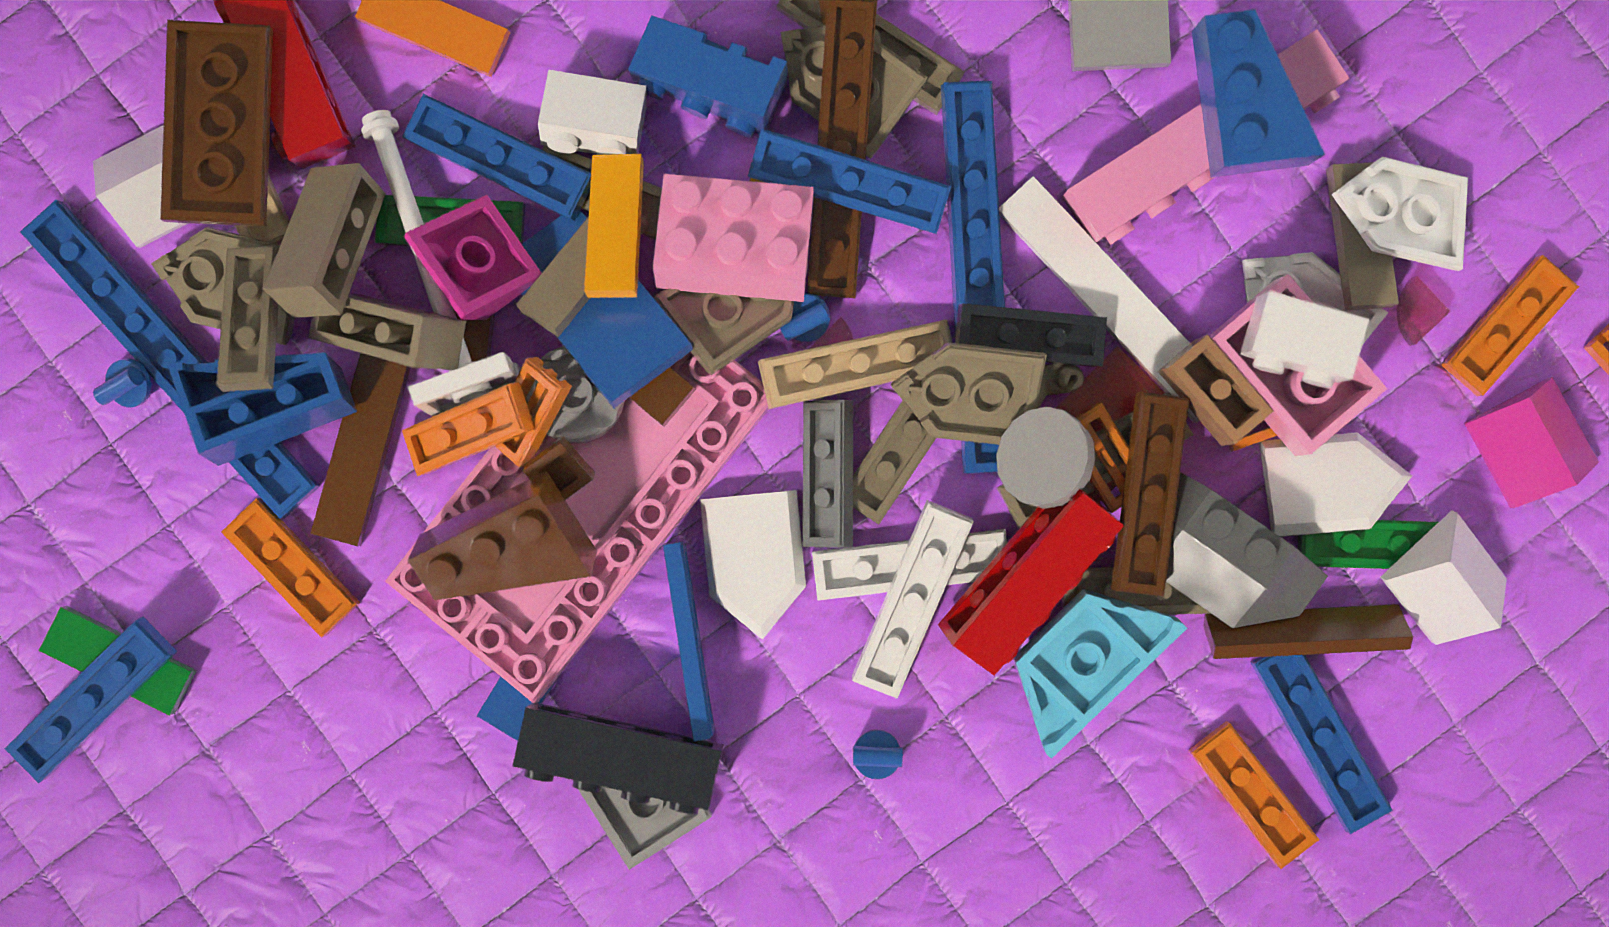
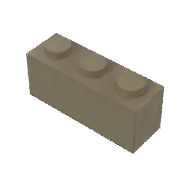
M359 163L315 167L309 171L263 288L292 318L341 315L386 194Z
M349 293L341 315L312 317L308 338L414 368L455 370L458 369L466 321L361 294Z

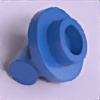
M804 293V302L794 301L791 321L780 328L787 341L795 339L800 342H811L823 336L831 320L826 303L820 297L810 293Z
M133 359L118 360L109 366L106 372L105 383L96 387L93 390L95 400L101 405H107L115 401L123 407H136L145 403L149 398L152 388L151 379L145 367L138 361Z
M878 729L870 730L863 733L856 740L852 753L853 766H856L858 771L864 776L871 779H883L892 775L898 767H902L903 748L900 747L896 738L890 733Z

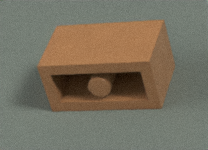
M1208 334L1195 339L1158 371L1179 397L1190 398L1188 408L1221 446L1236 444L1273 412L1270 406Z

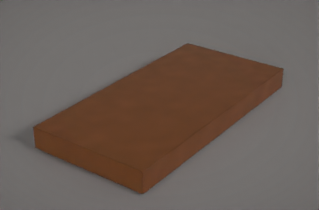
M167 20L160 220L163 222L267 227L273 29L270 25Z

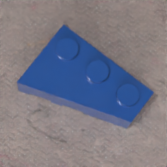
M1256 10L1205 15L1192 30V39L1210 178L1309 166L1324 156L1325 152Z
M651 15L628 68L632 80L639 85L646 86L647 96L662 100L664 95H668L682 101L680 107L686 112L703 119H707L709 113L727 121L726 128L744 137L752 138L754 132L760 135L761 128L769 129L788 85L786 60L773 56L770 64L766 65L745 56L748 49L744 46L731 43L730 47L726 48L707 40V35L703 32Z
M327 353L275 356L273 389L222 391L217 385L219 359L214 360L213 363H167L197 452L217 466L357 412L342 368Z

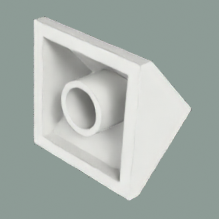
M163 125L93 161L96 197L138 248L188 224L163 222L160 220Z
M1453 510L1380 577L1427 638L1436 645L1501 628L1507 578L1460 515Z

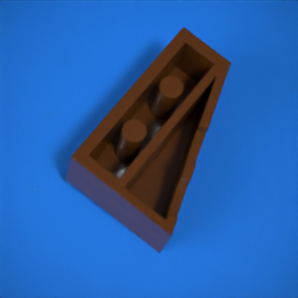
M544 471L420 534L407 561L436 601L591 577L597 549L547 471Z

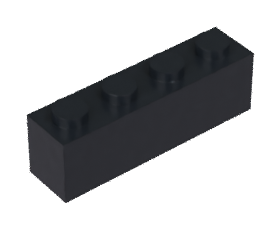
M532 702L525 708L512 767L525 769L524 776L533 780L552 782L554 776L573 780L572 787L582 791L600 793L602 787L622 791L620 797L628 801L647 804L650 803V798L669 801V808L674 811L698 814L699 808L708 810L711 804L724 744L707 740L693 741V737Z

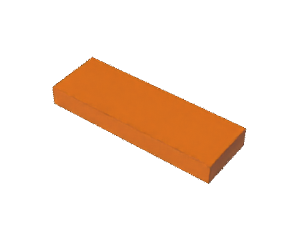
M362 0L355 15V18L364 24L489 77H492L510 35L508 29L440 0Z
M1544 255L1535 257L1441 365L1476 396H1483L1579 286Z
M520 382L507 384L403 429L402 433L416 474L420 476L444 468L536 429Z
M256 498L221 531L321 638L327 636L360 604L356 597L261 498Z
M1225 721L1188 750L1277 867L1280 869L1284 868L1320 840L1229 722Z

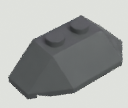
M1180 472L1166 582L1231 628L1300 616L1328 575L1290 543L1210 488Z

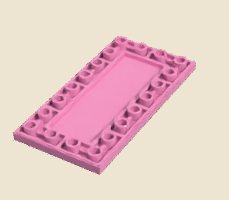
M691 351L670 366L671 369L696 390L665 427L628 398L624 401V407L617 423L603 437L585 444L570 443L595 471L594 479L565 500L597 549L591 577L435 601L407 561L414 547L413 545L385 582L531 702L538 703L769 410L763 382L735 360L712 376L705 371ZM546 435L536 455L557 439ZM496 447L490 448L424 532L529 480L522 472L524 467L519 468Z

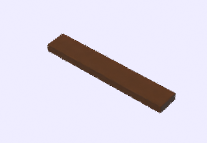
M827 0L817 145L866 160L877 0ZM814 197L807 293L816 296L856 299L862 211Z

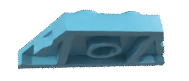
M1082 589L1014 658L1045 753L1052 759L1169 647L1187 627L1177 617Z

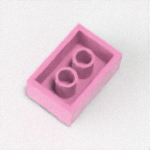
M664 174L653 263L656 289H678L687 292L718 293L720 295L804 302L814 187Z
M1287 274L1272 281L1210 334L1209 337L1273 410L1264 421L1295 456L1311 455L1385 392L1387 387L1360 356L1352 380L1339 383L1334 382L1333 388H1325L1302 381L1304 373L1288 368L1284 369L1283 374L1253 367V358L1240 355L1257 296L1272 291L1313 303L1293 278Z

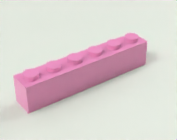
M1318 29L1278 54L1303 109L1310 106L1314 114L1340 98L1335 89L1350 79ZM1201 104L1078 182L1062 196L1080 226L1096 243L1105 237L1110 245L1135 229L1131 221L1147 211L1152 219L1176 203L1172 194L1188 185L1191 192H1194L1215 178H1210Z

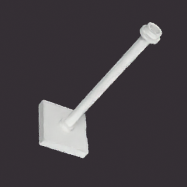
M388 110L371 112L362 118L363 127L361 131L364 139L374 140L405 232H408L424 223L393 134L398 131L399 125ZM412 249L433 312L456 318L452 305ZM463 338L458 369L449 370L447 373L409 386L408 389L415 407L431 416H436L507 384L514 383L522 367L517 363H513L511 358L504 352L472 362Z

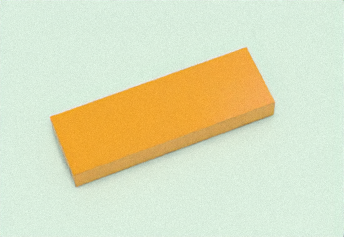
M641 154L592 155L584 292L587 298L637 297L644 161Z

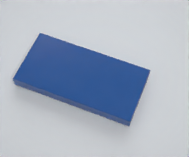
M581 210L575 221L561 215L522 243L541 273H543L587 219ZM639 280L637 297L590 298L559 337L556 336L613 409L693 350L690 341ZM529 288L521 294L524 296V294L529 290Z

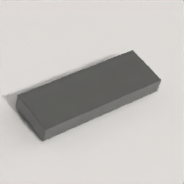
M853 400L803 402V547H853Z

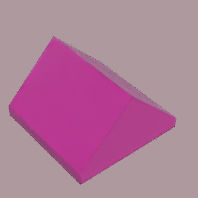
M488 195L406 232L404 236L461 320H487L532 286L542 274Z
M1553 377L1541 381L1464 423L1510 508L1519 507L1578 485L1599 463Z

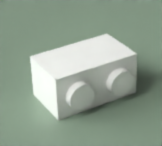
M548 70L538 119L540 144L565 154L576 151L597 155L638 154L646 114V86Z
M1268 291L1256 297L1240 355L1253 358V367L1283 374L1284 369L1288 368L1304 373L1302 381L1306 383L1333 388L1334 382L1339 383L1353 379L1369 319Z

